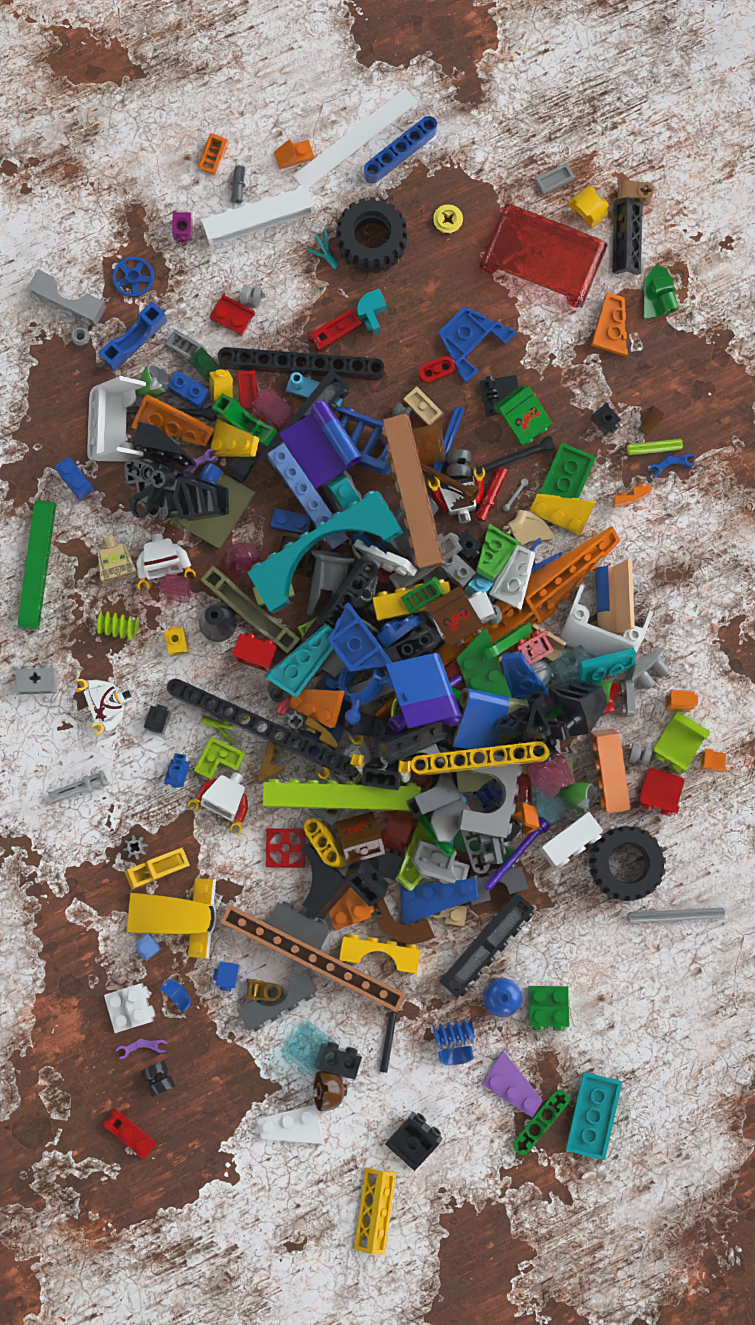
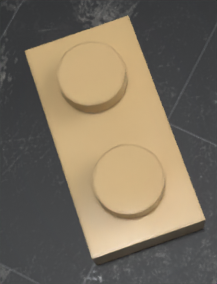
M418 387L414 388L403 399L428 427L443 415V412Z

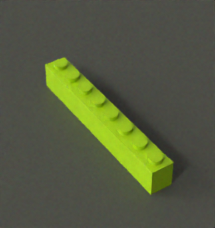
M268 779V782H264L263 807L411 812L406 801L421 794V787H417V783H405V786H400L397 791L358 785L357 781H347L345 785L339 784V781H327V784H319L318 780H307V783H299L300 780H288V783H280L279 779Z

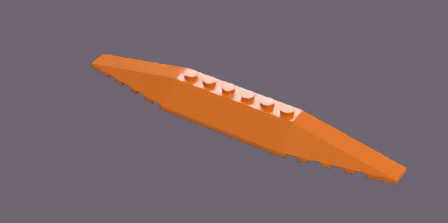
M609 527L529 577L521 610L500 600L497 601L494 605L498 606L501 610V621L495 625L483 623L484 627L481 628H487L492 643L519 625L530 622L531 626L533 623L539 625L558 609L556 606L571 595L569 592L576 585H580L583 582L582 578L589 571L592 572L597 567L596 563L602 557L605 558L620 542L614 527ZM470 634L465 637L466 642L458 647L455 645L450 646L448 642L442 645L435 653L440 654L444 668L454 662L456 657L476 636L472 637ZM394 694L374 716L390 719L391 707L396 695ZM397 703V705H396L395 714H396L397 708H398V706H399L398 703Z

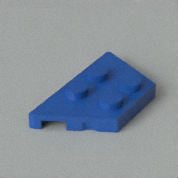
M348 602L341 617L336 622L328 642L349 671L355 672L378 668L393 663Z

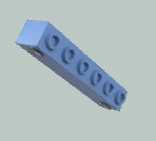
M283 443L267 454L269 462L277 469L314 525L316 526L321 522L331 520L332 513L285 444ZM345 532L330 535L323 540L328 547L334 549L346 541L348 537Z

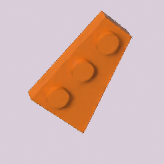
M303 689L297 698L291 695L289 707L330 728L336 727L345 691Z

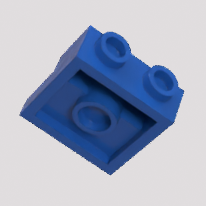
M414 613L406 619L404 617L399 620L395 618L380 628L382 632L377 635V640L387 648L427 618L423 613L417 616Z

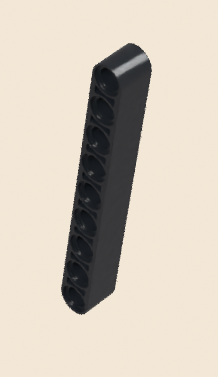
M223 347L218 351L219 364L225 369L256 370L259 372L285 374L298 372L301 375L325 377L333 370L341 378L379 380L384 375V363L377 358ZM225 355L231 356L229 361L222 360ZM243 357L250 358L248 362L244 363L241 361ZM262 358H267L269 360L266 364H261L259 362ZM281 359L287 361L285 365L278 364ZM299 361L306 362V365L303 367H299L296 364ZM318 362L325 364L322 368H317L315 365ZM342 364L344 367L337 370L334 368V365ZM360 365L362 369L360 371L353 370V366ZM377 366L381 370L379 372H373L371 368Z
M364 556L358 560L294 650L325 624L334 629L348 602L352 607L378 572V566L372 558ZM368 563H371V568L367 571H364V566ZM360 579V583L357 586H352L354 580ZM344 595H349L347 601L341 602V598ZM332 611H338L335 617H329ZM270 681L267 691L274 702L284 701L289 693L282 689L279 694H273V691L280 687Z

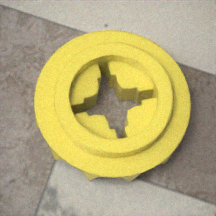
M449 204L440 206L435 211L433 223L442 233L451 234L456 230L458 231L463 222L461 211L456 206ZM444 216H446L447 218L451 216L452 224L449 222L443 224V222L445 221Z

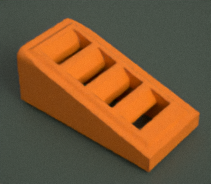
M210 133L198 169L215 175L227 148L228 139ZM213 141L221 144V147L212 145ZM212 148L219 152L218 154H215L213 152H210V149ZM207 156L215 157L216 161L208 159ZM208 162L210 164H213L214 166L213 168L205 166L204 163Z

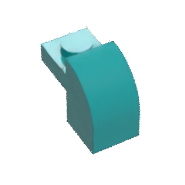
M380 289L365 294L358 303V318L360 321L364 320L367 331L371 330L373 336L380 333V326L375 315L385 312L387 307Z

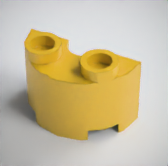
M592 186L583 188L567 203L575 213L577 212L582 216L583 221L591 229L608 215V202L603 198L600 199Z

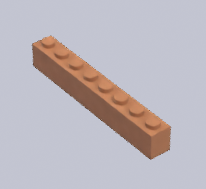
M406 414L384 419L382 431L384 437L388 438L389 444L386 447L389 456L392 455L393 462L391 463V468L398 480L395 481L397 491L401 492L402 496L400 506L402 511L405 510L407 517L404 518V523L411 534L408 539L411 548L414 547L415 555H413L414 564L421 570L444 565L410 419Z

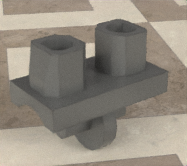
M483 834L477 835L478 844H487L488 851L480 854L481 862L491 864L503 863L502 855L507 854L505 846L511 845L510 841L504 842V838Z

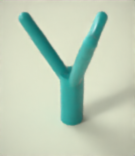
M324 230L325 246L318 235H315V239L324 253L309 248L307 252L325 258L333 270H336L340 265L330 253L327 231Z

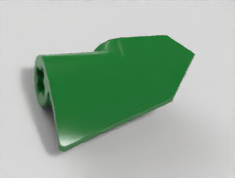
M655 265L644 280L645 319L671 314L679 310L672 277L668 273L667 268Z

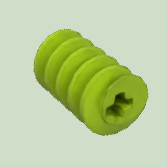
M101 610L97 621L98 634H102L105 630V635L109 636L112 632L113 637H117L120 633L121 639H124L127 635L128 640H132L136 636L139 627V617L133 622L132 616L125 620V616L122 614L120 619H118L117 613L110 617L109 611L103 616Z

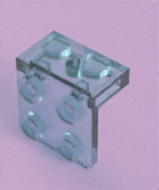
M304 1020L280 1050L283 1053L281 1057L290 1064L292 1061L297 1064V1070L304 1076H307V1074L312 1076L317 1069L315 1062L321 1043L327 1044L328 1041H334L309 1020Z

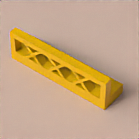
M369 1167L365 1168L355 1250L369 1254H385L396 1172L381 1171ZM372 1173L377 1174L376 1183L374 1185H372L371 1183ZM370 1194L373 1197V1204L371 1206L368 1203V1196ZM367 1215H369L371 1219L370 1225L368 1227L365 1223V1217ZM364 1235L368 1239L367 1247L362 1246Z

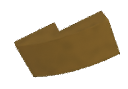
M307 717L303 724L307 726L306 730L313 734L321 733L318 741L322 745L329 748H337L338 744L333 736L318 722Z

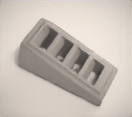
M174 329L165 342L168 348L185 359L191 357L200 347L207 352L203 345ZM178 337H180L181 339L178 341L176 346H174V343L176 342Z

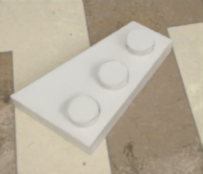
M358 539L354 544L364 556L372 558L377 564L378 569L381 567L388 572L396 571L403 576L406 574L414 576L417 571L405 558L390 552L385 554L373 545L368 548L363 541Z
M517 545L489 595L521 610L535 553Z
M315 1104L257 1118L261 1139L324 1144Z

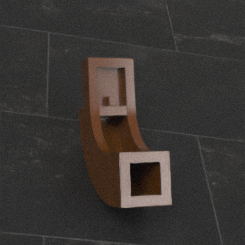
M384 899L374 904L377 914H382L383 916L377 919L376 922L382 931L392 939L402 943L417 944L435 938L427 919L415 925H402L393 919Z

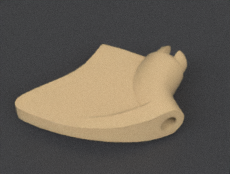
M517 510L516 518L502 528L504 533L512 534L516 540L521 542L520 546L536 541L538 538H541V541L554 538L551 529L540 517L524 510Z

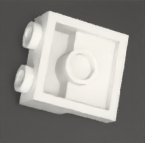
M143 983L104 995L115 1033L154 1021L155 1011L152 1005L149 1006L147 998L150 997L147 986H143Z

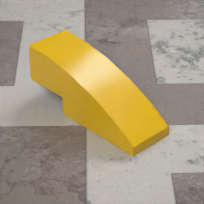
M182 847L127 869L125 874L131 890L190 865Z

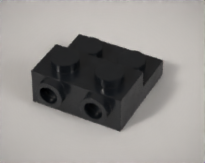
M412 1112L386 1141L385 1145L415 1171L437 1148L443 1138L438 1128L430 1127L425 1123L426 1118L422 1114Z

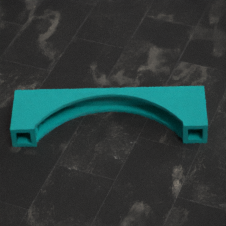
M368 492L364 495L363 500L352 502L344 512L339 511L335 513L328 522L319 523L315 526L316 529L314 531L303 533L295 543L290 542L286 544L279 553L274 552L267 557L268 560L265 562H258L251 567L252 570L247 573L270 612L276 613L290 604L289 590L295 569L305 553L320 540L340 532L360 531L378 535L388 543L404 533L380 492Z

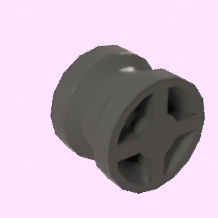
M398 402L391 417L406 414L410 417L412 408H406L402 403Z

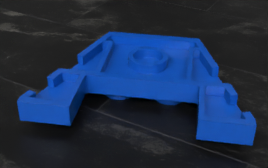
M464 306L438 332V335L450 357L454 360L464 383L467 384L478 373V370L466 357L490 333L506 345L517 334V331L512 328L509 329L497 321L494 322L486 318V316Z

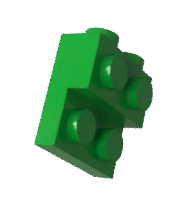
M529 986L528 1025L533 1026V1030H545V1026H552L555 1031H565V1027H569V986Z

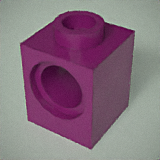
M173 212L172 235L174 241L180 243L192 241L193 218L191 212ZM181 226L187 227L183 231L178 230V228Z

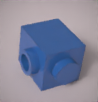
M219 962V968L214 970L213 975L216 985L220 986L219 990L231 992L232 988L237 987L240 964Z

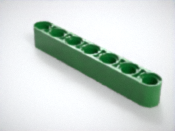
M35 500L18 615V628L38 630L40 627L56 512V503L52 501Z

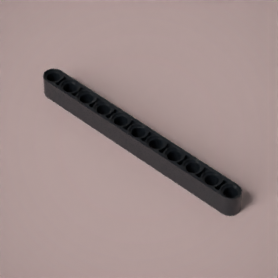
M171 679L167 683L169 694L183 703L347 778H354L359 773L356 766L352 772L345 771L346 765L351 762V757L180 679ZM181 685V690L173 693L174 686ZM198 693V698L191 701L190 695ZM209 701H215L213 708H207ZM226 709H233L230 716H224ZM244 716L250 717V721L247 724H241V719ZM261 724L267 725V729L264 732H258V727ZM278 732L285 733L282 740L275 739ZM295 740L302 741V745L299 748H293L292 745ZM319 748L320 752L317 756H311V749ZM330 756L337 757V761L334 764H328L327 760Z

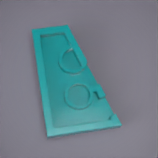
M634 648L581 661L577 681L581 680L598 684L603 677L609 674L614 676L633 667L637 653Z

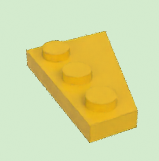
M217 419L210 448L216 452L211 454V456L255 457L259 438Z

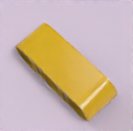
M314 818L308 819L304 824V831L324 863L336 869L343 868L347 863L344 851L327 825Z

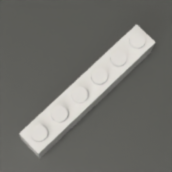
M299 186L290 192H280L271 198L264 197L252 204L245 203L236 209H226L217 215H207L201 220L209 246H213L314 214L315 209L308 186Z

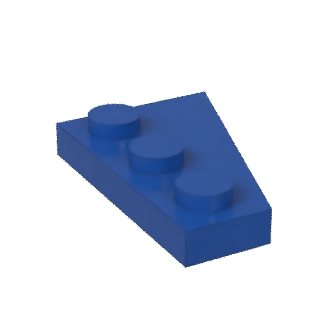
M521 652L502 654L505 679L512 698L526 699L528 694L535 691L542 692L544 697L548 696L547 689Z

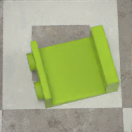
M677 711L652 750L654 758L662 763L666 761L671 764L670 768L678 773H681V771L686 772L701 744L711 731Z

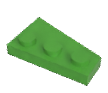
M489 524L476 572L493 581L507 564L517 545H521V542Z

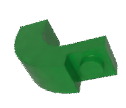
M223 393L212 406L213 411L227 424L259 438L258 443L266 447L278 433L275 428L250 415L235 399Z

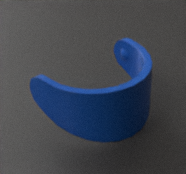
M170 979L159 988L172 999L181 1013H184L191 1005L188 992L177 981Z
M472 1046L452 1048L438 1052L440 1063L443 1065H460L474 1059Z

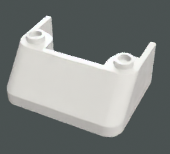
M119 376L92 388L89 396L87 456L90 460L128 461L131 458L143 456V452L135 451L133 445L126 442L127 407H130L136 401L135 390L146 386V382Z
M580 585L560 639L566 642V646L594 657L634 648L637 653L653 612L649 611L641 628L634 626L633 629L626 631L623 637L587 623L590 615L589 610L585 606L578 604L584 589V585Z

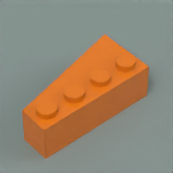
M615 729L591 732L592 750L595 755L594 765L595 770L598 772L597 786L599 790L601 789L602 797H599L601 809L604 808L606 813L630 810L620 733Z

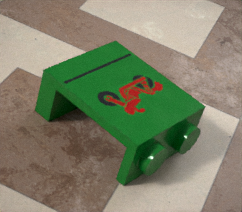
M521 385L493 406L496 413L503 415L517 437L514 441L520 445L531 443L534 440L533 437L547 431L548 426L552 424L533 391L527 385Z

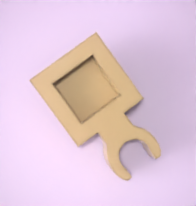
M452 907L442 911L438 916L432 915V917H446L445 923L464 926L467 907Z

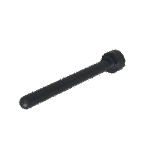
M208 406L204 410L176 408L192 417H204L208 421H216L217 414L213 411L212 406ZM127 407V412L129 414H137L140 407Z
M551 436L544 437L537 445L477 467L476 473L481 474L482 467L485 472H488L542 450L544 452L555 450L553 439Z

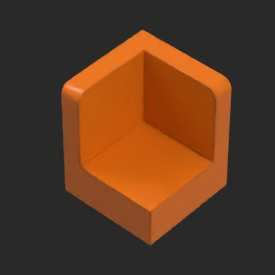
M704 749L702 751L700 769L726 772V754L714 752V749Z
M523 802L515 807L514 815L510 817L521 821L523 834L528 835L540 828L536 807Z

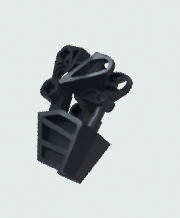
M131 458L124 464L126 485H136L137 494L129 499L132 514L136 518H145L147 515L151 518L179 516L181 520L195 521L229 514V490L227 487L205 477H196L195 479L190 471L174 472L170 465L154 459L140 460ZM132 464H134V466L138 467L140 470H134V468H132ZM139 504L144 507L141 515L137 513V506ZM157 507L158 512L153 515L151 510Z
M579 680L548 687L550 695L545 698L544 694L540 691L532 692L526 697L529 709H517L497 720L496 727L498 733L517 737L522 732L521 738H515L505 745L542 742L548 747L549 753H553L542 762L554 760L558 756L555 748L557 739L566 740L570 736L590 734L607 707V698L602 686ZM559 706L562 711H565L556 717L557 721L547 720L544 717L545 714ZM537 747L534 754L540 757L544 754L545 750L543 747ZM518 749L514 756L516 759H521L525 752L523 749Z

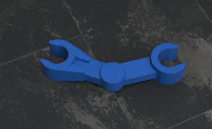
M695 455L668 456L660 464L651 465L648 472L651 469H656L657 474L653 475L652 478H657L663 469L672 464H679L689 468L693 467L695 463H688L687 458H694Z

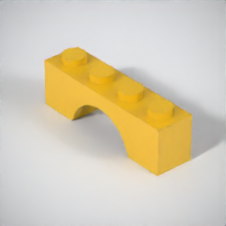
M349 933L347 937H343L339 960L359 964L366 954L373 951H382L393 958L398 971L417 974L421 950H417V945L406 944L405 947L397 946L398 942L386 940V944L378 943L379 939L367 937V940H360L359 935Z

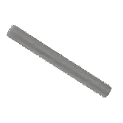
M723 907L628 913V921L630 923L725 918V909Z

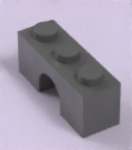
M513 864L498 881L505 885L508 895L528 889L522 866L517 867L516 864ZM497 869L486 872L487 876L479 878V875L468 878H477L479 898L470 901L471 906L491 900L489 891L484 886L496 873Z

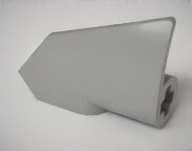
M460 799L433 811L430 824L439 842H450L459 831L457 828L460 811L463 809L470 810L468 805Z

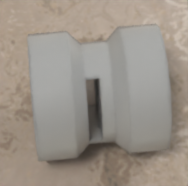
M243 285L240 302L260 306L263 289Z
M632 743L628 761L633 763L640 762L641 765L648 766L652 747H640L639 744Z

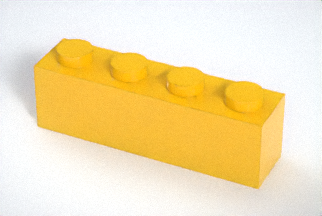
M444 579L439 580L445 593H449V582H444ZM422 584L414 585V589ZM430 585L434 594H437V591L434 588V586ZM406 587L396 589L395 593L388 594L387 591L376 594V597H373L378 622L414 613H423L429 610L426 607L427 605L410 614L401 599L402 596L413 590H407ZM424 588L423 591L429 599L430 595L426 588ZM417 592L416 595L421 603L424 602L419 592ZM410 596L409 599L411 600L414 607L417 606L413 597Z

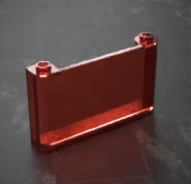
M505 204L479 267L489 274L497 272L498 269L565 295L570 306L583 308L608 244L599 238L518 206Z

